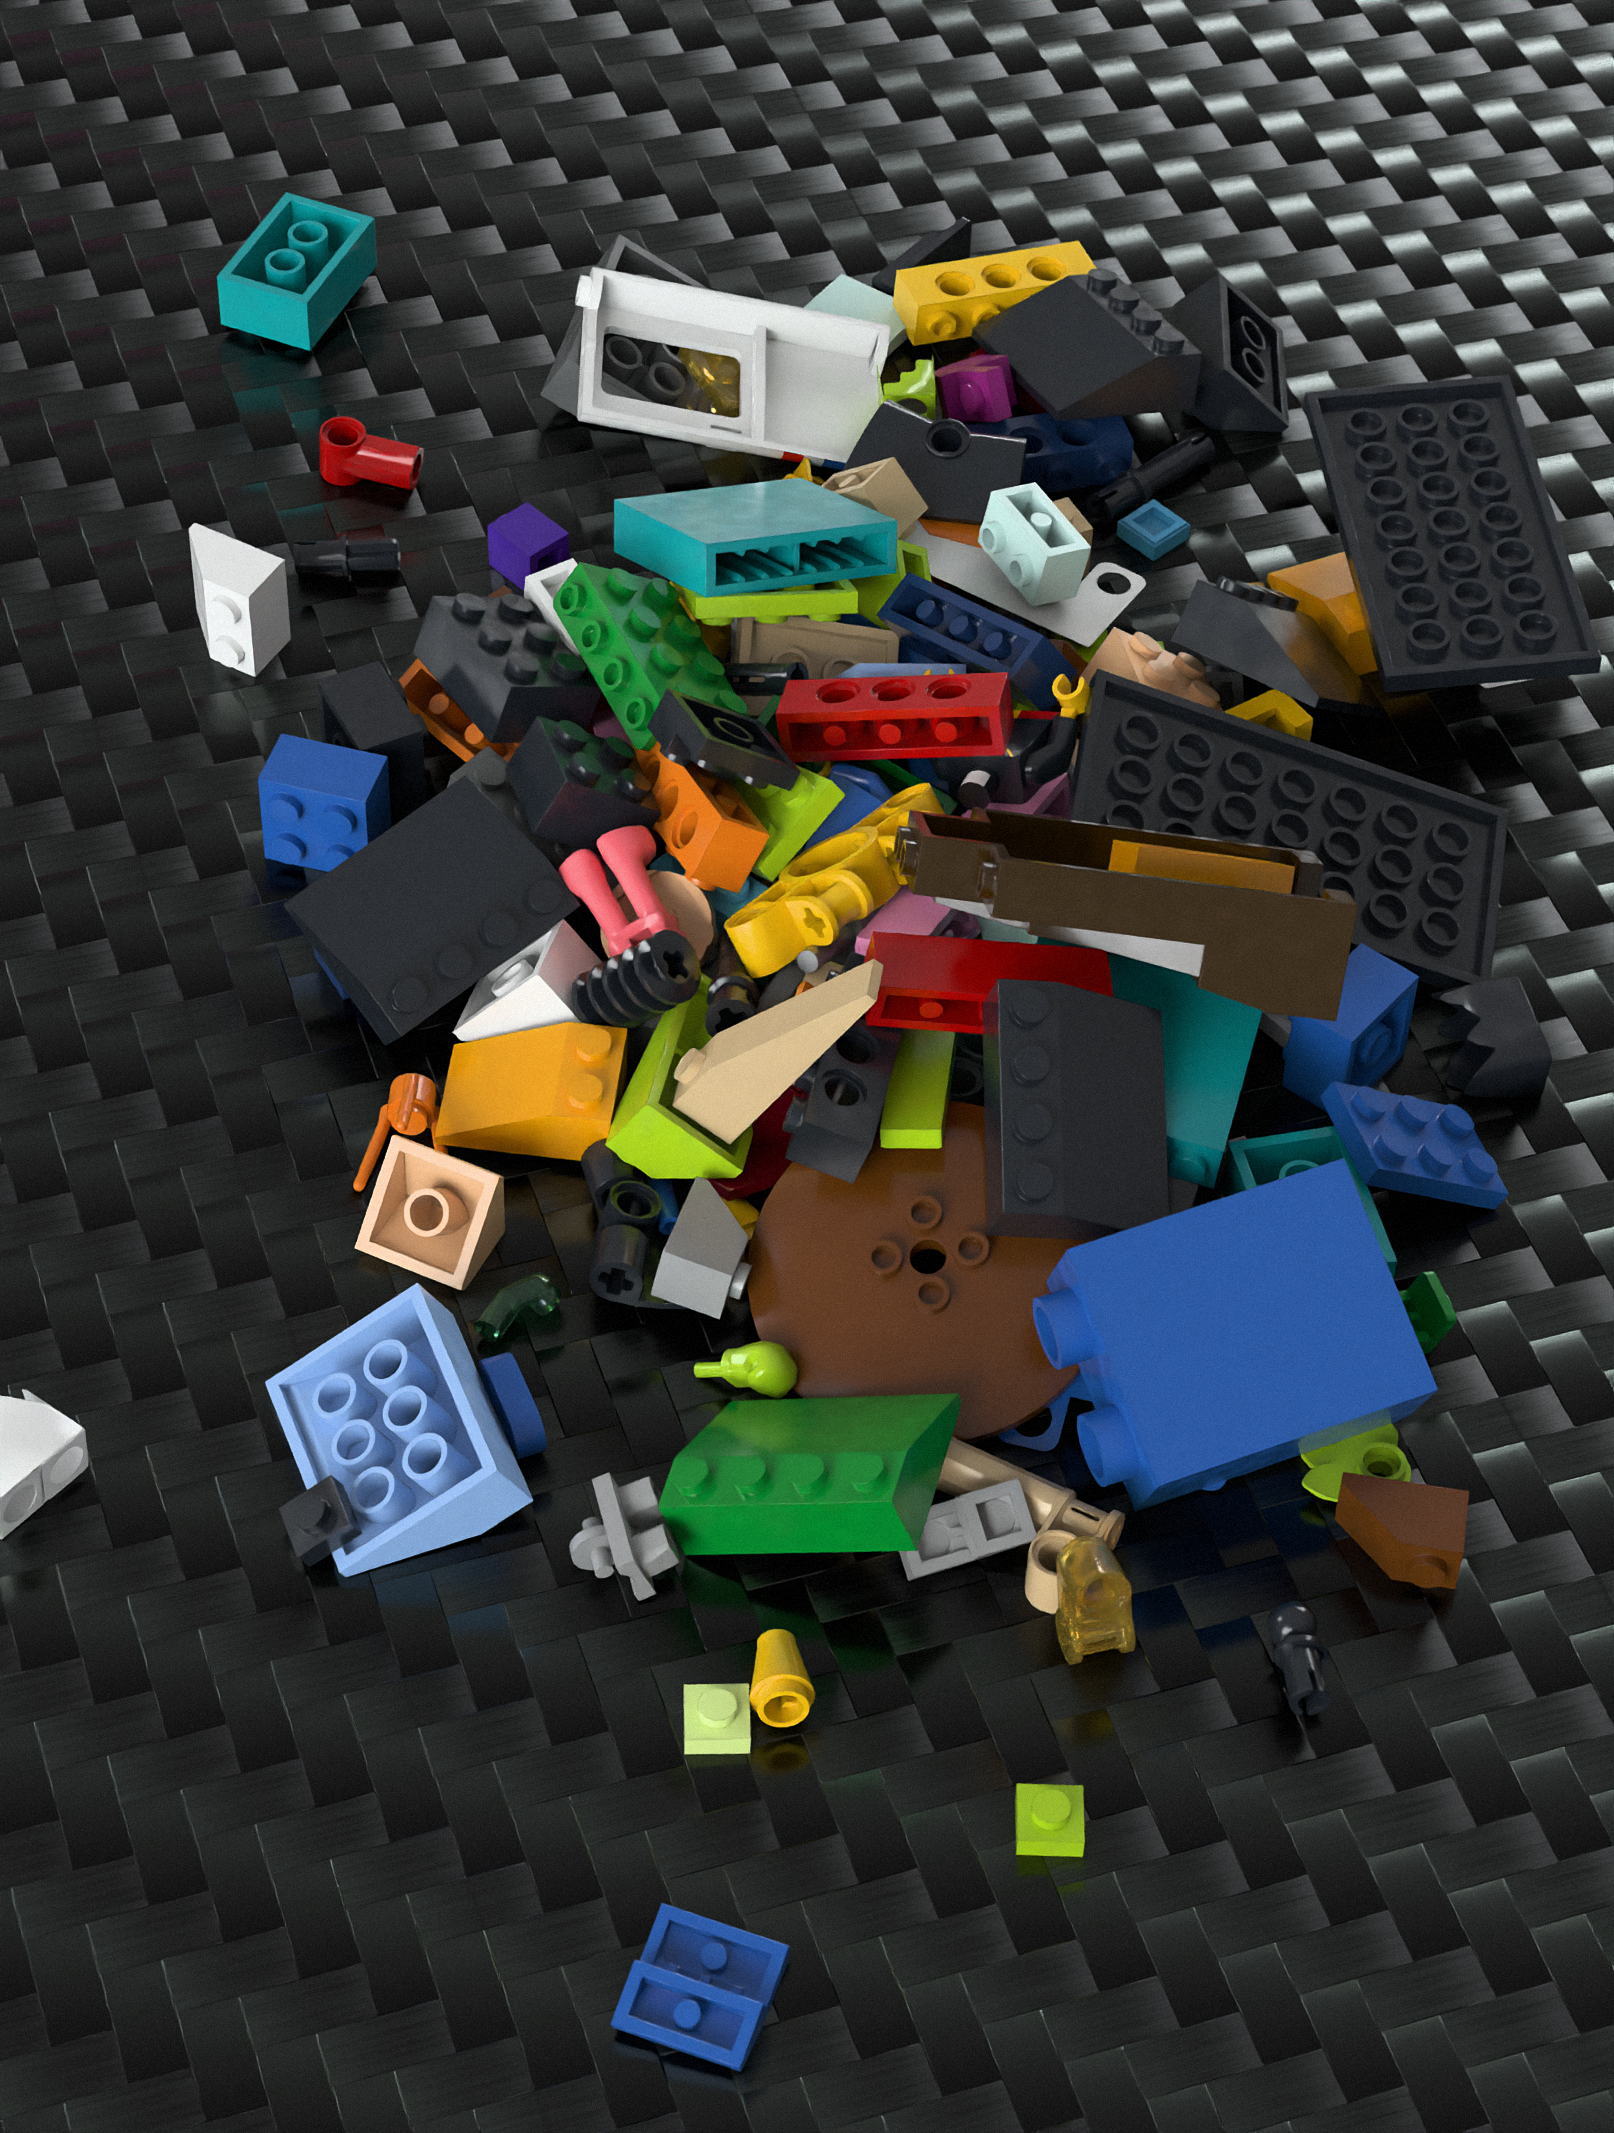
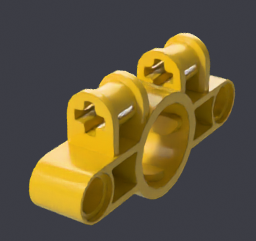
M930 783L917 784L897 793L847 831L831 836L796 856L782 869L778 882L726 920L724 927L751 978L764 977L780 970L811 945L826 946L831 944L838 938L839 930L855 920L867 917L872 911L890 900L900 890L902 885L908 884L905 876L899 873L900 862L894 861L893 858L895 836L898 826L907 827L910 810L945 815Z

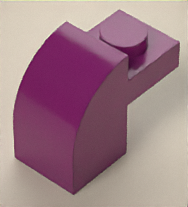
M978 355L947 365L934 372L935 387L942 419H954L961 423L966 421L997 422L1012 417L1010 407L1018 405L1008 355Z

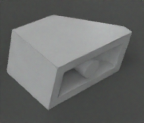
M696 1176L662 1252L651 1295L720 1319L729 1296L738 1300L741 1299L752 1265L742 1262L749 1237L707 1179Z

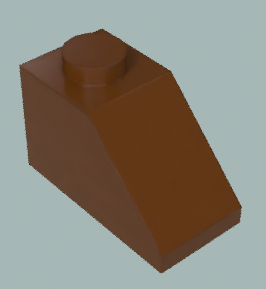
M1343 1472L1335 1510V1520L1392 1580L1411 1582L1425 1588H1456L1464 1554L1469 1491Z

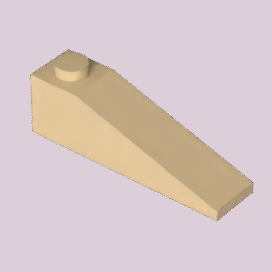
M872 959L717 1033L700 1051L696 1048L690 1049L681 1059L674 1072V1078L678 1080L672 1106L730 1145L877 1002L884 965Z

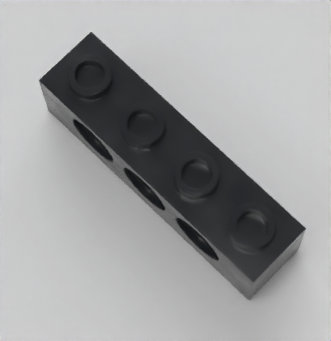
M850 951L841 972L831 969L825 982L862 965L865 956ZM864 1013L795 1081L794 1087L804 1091L802 1098L794 1096L783 1122L782 1131L791 1134L785 1154L786 1159L854 1183L874 1142L904 1028L867 1026Z

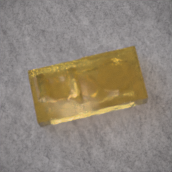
M680 347L678 357L699 388L704 390L712 402V413L730 418L739 417L740 362L730 356Z

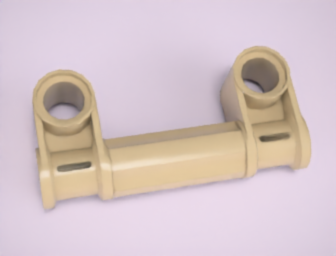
M952 1436L936 1489L956 1498L959 1495L1019 1478L1037 1534L1032 1540L1028 1552L1025 1579L1026 1597L1031 1605L1047 1613H1063L1072 1609L1079 1602L1100 1565H1103L1108 1560L1114 1550L1124 1525L1125 1514L1115 1509L1108 1514L1078 1500L1077 1492L1052 1483Z

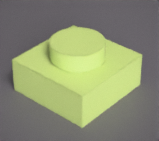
M684 1684V1753L749 1754L751 1745L749 1684Z

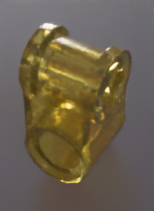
M1081 1536L1070 1541L1062 1548L1056 1561L1058 1590L1056 1629L1066 1661L1071 1665L1081 1663L1083 1655L1118 1648L1121 1653L1133 1651L1135 1648V1631L1131 1609L1132 1589L1110 1546L1102 1538L1096 1536Z

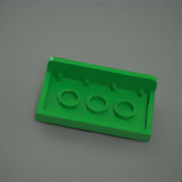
M579 562L554 596L553 607L636 749L649 751L657 743L656 738L647 728V725L667 688L749 717L747 705L735 694L724 675V667L712 656L701 637V629L688 616L679 601V593L673 585L661 578L649 579L629 574L620 568H613L611 570Z

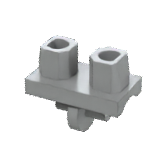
M609 1472L592 1479L604 1525H601L600 1519L596 1517L587 1518L582 1522L583 1530L573 1537L569 1545L573 1563L579 1568L594 1570L598 1578L609 1577L614 1571L612 1565L615 1564L620 1574L630 1577L634 1595L638 1601L656 1594L651 1576L681 1562L676 1544L664 1523L642 1533L638 1531L639 1526L662 1517L658 1509L661 1498L660 1491L650 1476L621 1487L617 1485Z

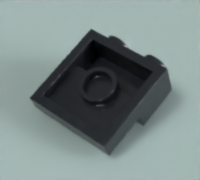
M670 688L666 689L647 725V728L661 745L659 751L667 759L682 766H690L693 761L727 782L736 783L738 778H741L748 784L760 789H766L771 784L791 791L801 773L761 721Z

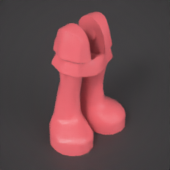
M642 825L618 828L603 834L596 843L604 861L615 874L639 919L631 924L607 882L608 875L603 863L593 851L581 849L574 852L558 869L557 872L579 903L585 902L602 928L608 941L610 957L621 954L629 947L637 946L641 940L653 937L656 932L665 929L676 931L686 938L685 932L679 931L678 918L669 914L647 874L646 866L656 856V843L648 828Z

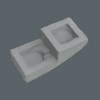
M1019 1478L959 1495L953 1500L932 1505L918 1550L899 1551L908 1581L1032 1542L1037 1534Z

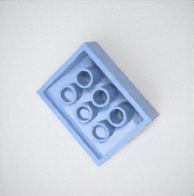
M418 1283L265 1382L307 1490L330 1475L344 1485L362 1531L361 1535L332 1553L339 1572L345 1577L480 1535L533 1501L454 1315Z

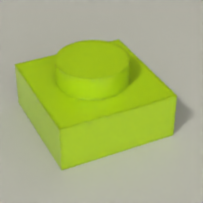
M1017 1784L1015 1796L1016 1855L1083 1857L1085 1845L1083 1785Z

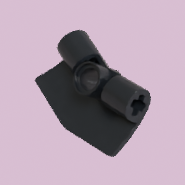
M887 399L880 405L866 426L842 472L895 457L928 506V509L919 518L981 526L991 491L1020 486L1022 484L1026 463L1027 438L969 432L967 427L957 420L940 419L934 421ZM942 452H952V453H951V454H944V453H942Z
M607 1139L593 1143L581 1156V1166L600 1220L595 1232L596 1245L589 1274V1283L592 1290L600 1297L609 1301L631 1306L656 1309H689L651 1295L662 1252L670 1236L662 1234L657 1224L662 1208L661 1198L655 1190L648 1186L644 1172L634 1165L627 1164L614 1151L605 1146ZM695 1178L671 1179L679 1213Z

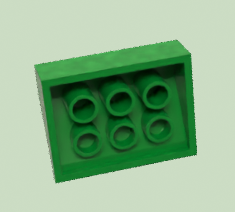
M958 1393L731 1401L675 1457L658 1504V1509L685 1555L917 1551L962 1400Z

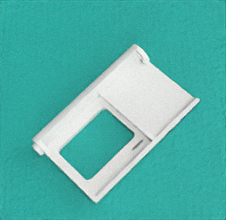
M592 267L589 276L581 275L579 278L575 305L584 308L578 421L801 463L806 457L810 459V465L842 471L860 436L879 408L877 365L879 375L881 376L890 339V327L887 324ZM608 333L730 356L740 362L739 417L730 418L607 394L601 387L604 335Z

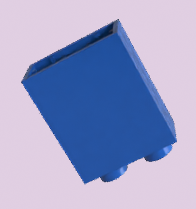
M1344 1158L1067 1249L1046 1280L1051 1293L1036 1297L1032 1302L1036 1331L1048 1360L1057 1370L1078 1364L1095 1410L1080 1414L1077 1417L1078 1437L1087 1465L1101 1487L1123 1481L1135 1512L1406 1419L1438 1391Z

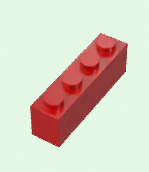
M873 931L864 959V963L875 959L884 965L877 1002L865 1012L867 1026L983 1034L982 1004L997 979L1060 982L1114 997L1108 953L1101 949Z

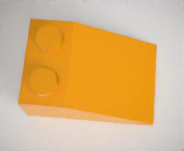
M1345 552L1268 573L1267 582L1272 589L1300 600L1296 610L1313 617L1357 676L1378 670Z
M565 1022L455 1044L453 1046L436 1127L435 1144L581 1161V1156L589 1146L602 1139H607L616 1109L623 1097L627 1072L628 1028Z

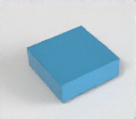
M1152 499L1117 522L1116 535L1154 561L1189 539L1191 524Z

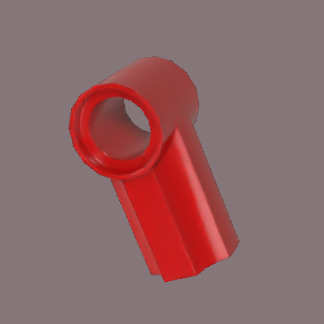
M334 417L323 423L320 428V473L327 482L339 486H348L366 479L414 491L419 481L423 464V448L368 435L364 425L351 417Z

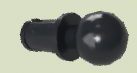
M1289 1600L1279 1603L1270 1612L1267 1631L1272 1641L1277 1645L1273 1652V1658L1277 1667L1282 1669L1289 1695V1707L1294 1713L1302 1715L1304 1709L1301 1698L1304 1697L1307 1715H1314L1327 1709L1331 1703V1695L1327 1689L1321 1664L1325 1649L1322 1641L1315 1637L1317 1635L1318 1620L1313 1610L1307 1604L1297 1600Z

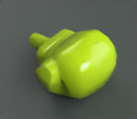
M758 1341L739 1348L727 1349L723 1353L721 1362H697L694 1365V1374L697 1378L723 1377L737 1388L751 1387L759 1393L769 1395L774 1399H780L796 1383L798 1368L784 1346L769 1341Z

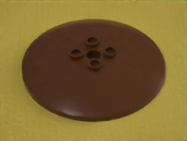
M949 1101L942 1148L881 1147L880 1125L883 1113L882 1108L872 1148L854 1183L793 1161L778 1179L767 1197L756 1221L748 1258V1264L752 1265L748 1278V1294L756 1330L760 1341L780 1344L790 1353L798 1368L797 1381L791 1390L800 1399L958 1393L962 1400V1405L952 1436L966 1444L986 1440L1014 1429L1041 1413L1055 1402L1080 1375L1081 1371L1078 1364L1057 1370L1048 1360L1036 1331L1032 1302L1036 1297L1051 1293L1046 1280L1066 1250L1091 1242V1240L987 1235L984 1106ZM924 1249H936L946 1257L944 1266L932 1274H923L915 1270L911 1265L912 1260L918 1252Z

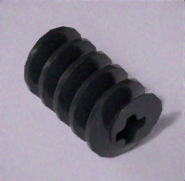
M666 929L656 932L653 937L641 940L637 946L629 947L621 954L612 956L606 962L594 966L590 971L579 974L572 983L571 996L574 1008L585 1024L628 1028V1033L631 1029L643 1025L646 1021L660 1016L661 1013L690 1000L698 991L701 981L700 963L694 948L685 937L676 931Z

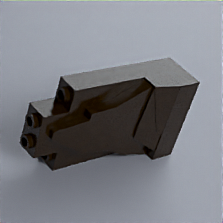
M978 807L972 808L971 818L910 810L907 827L898 826L893 858L894 861L900 862L899 873L905 876L912 894L930 896L937 904L1025 929L1027 934L1093 947L1190 974L1196 981L1198 988L1265 1011L1266 1013L1337 1021L1358 905L1346 891L1323 888L1321 898H1317L1323 863L1312 851ZM1113 839L1265 860L1293 866L1295 871L1291 894L1110 871L1109 864Z

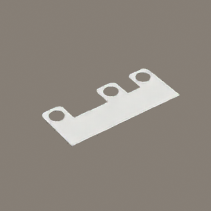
M918 520L914 522L916 526L914 533L904 540L927 549L930 574L1088 648L1146 585L1145 579L1140 575L1113 563L1103 562L1098 564L1081 581L1076 597L1032 607L982 548L929 535ZM1105 573H1118L1128 578L1131 587L1123 594H1109L1098 587L1097 579Z

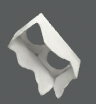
M24 1389L22 1391L25 1400L0 1395V1539L7 1536L47 1500L55 1496L88 1467L89 1462L85 1429Z

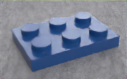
M1335 1081L1320 1096L1365 1185L1496 1210L1509 1195L1497 1173L1498 1167L1496 1162L1485 1151L1474 1130L1472 1118L1463 1108L1453 1104L1444 1105L1417 1099L1410 1095L1402 1096L1374 1090L1367 1086L1359 1087Z

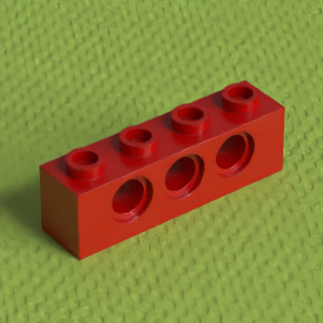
M1008 672L787 680L776 711L780 744L793 762L1005 755L1015 722Z

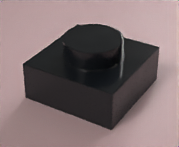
M331 1475L279 1508L297 1558L309 1567L362 1534L344 1485Z

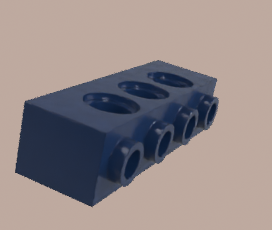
M1049 413L1003 419L997 422L965 425L969 432L1027 438L1023 482L1020 485L1036 482L1045 494L1113 483L1119 478L1117 475L1121 471L1130 468L1132 463L1134 440L1122 416L1056 421ZM942 452V453H944V454H951L952 452Z
M910 572L906 574L876 614L912 651L939 664H966V674L1008 672L1012 700L1034 711L1049 712L1058 701L1052 691V685L1057 676L1065 674L1071 683L1078 674L1074 666L1044 635Z

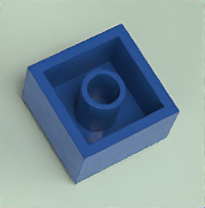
M281 733L258 777L265 858L330 872L392 827L388 757Z
M1361 943L1348 956L1337 1021L1288 1015V1019L1292 1024L1289 1039L1282 1052V1059L1285 1060L1282 1086L1326 1113L1328 1112L1320 1096L1333 1081L1371 1088L1405 1053L1419 976Z

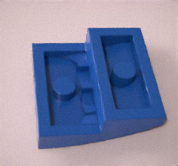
M661 1903L640 1961L634 1960L612 2018L611 2026L612 2028L741 2072L758 2038L791 1955L790 1946Z

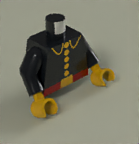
M931 669L927 670L924 675H933ZM949 669V674H955L952 669ZM1060 674L1056 677L1052 685V691L1062 706L1060 716L1059 712L1013 710L1015 722L1005 755L928 758L938 778L948 781L951 799L961 802L969 810H972L973 807L987 808L989 803L1021 805L1027 803L1043 785L1065 774L1072 761L1081 725L1076 718L1077 715L1084 713L1090 696V687L1085 679L1080 677L1077 689L1071 693V683L1066 675Z

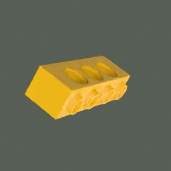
M1073 241L901 269L896 272L892 305L906 327L905 333L913 346L970 337L975 326L1068 275L1088 274L1089 270L1096 269L1080 242Z

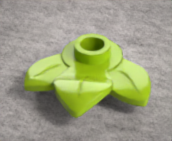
M1391 1423L1301 1454V1458L1312 1468L1303 1478L1302 1486L1317 1497L1337 1502L1343 1472L1380 1477L1372 1474L1377 1472L1387 1476L1380 1478L1410 1482L1411 1467L1404 1453L1397 1447V1429Z

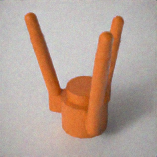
M406 1073L393 1080L390 1087L388 1104L380 1108L379 1122L359 1167V1172L353 1184L354 1190L360 1192L365 1188L391 1127L405 1135L420 1134L428 1127L431 1129L434 1150L449 1155L446 1145L435 1144L434 1137L441 1107L436 1105L437 1088L431 1079L417 1073Z

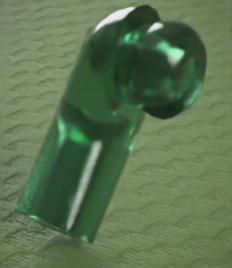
M534 1272L500 1288L474 1324V1328L483 1339L489 1342H499L517 1314L528 1305H531L539 1315H546L548 1312H551L561 1300V1290L549 1282L550 1276Z

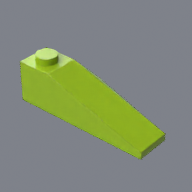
M702 972L696 994L690 1000L663 1013L616 1109L605 1146L614 1151L624 1162L634 1165L652 1179L696 1178V1176L701 1178H736L743 1172L753 1137L751 1123L729 1145L672 1106L678 1080L674 1078L676 1067L690 1049L696 1048L700 1051L712 1039L705 1027L706 1011L709 1007L707 1004V990L712 979Z

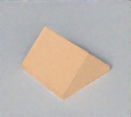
M392 1135L355 1249L460 1291L465 1290L505 1232L503 1176L399 1135Z

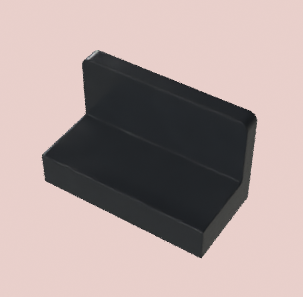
M962 217L940 235L932 231L876 274L872 278V288L893 297L897 270L969 259L972 221Z

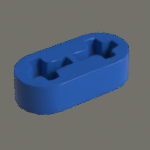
M506 1352L478 1361L479 1376L515 1459L518 1460L546 1451V1435L540 1414L512 1353Z

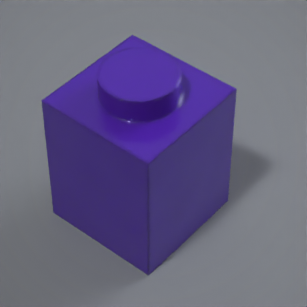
M526 502L488 525L489 565L524 591L526 576L570 559L569 533Z

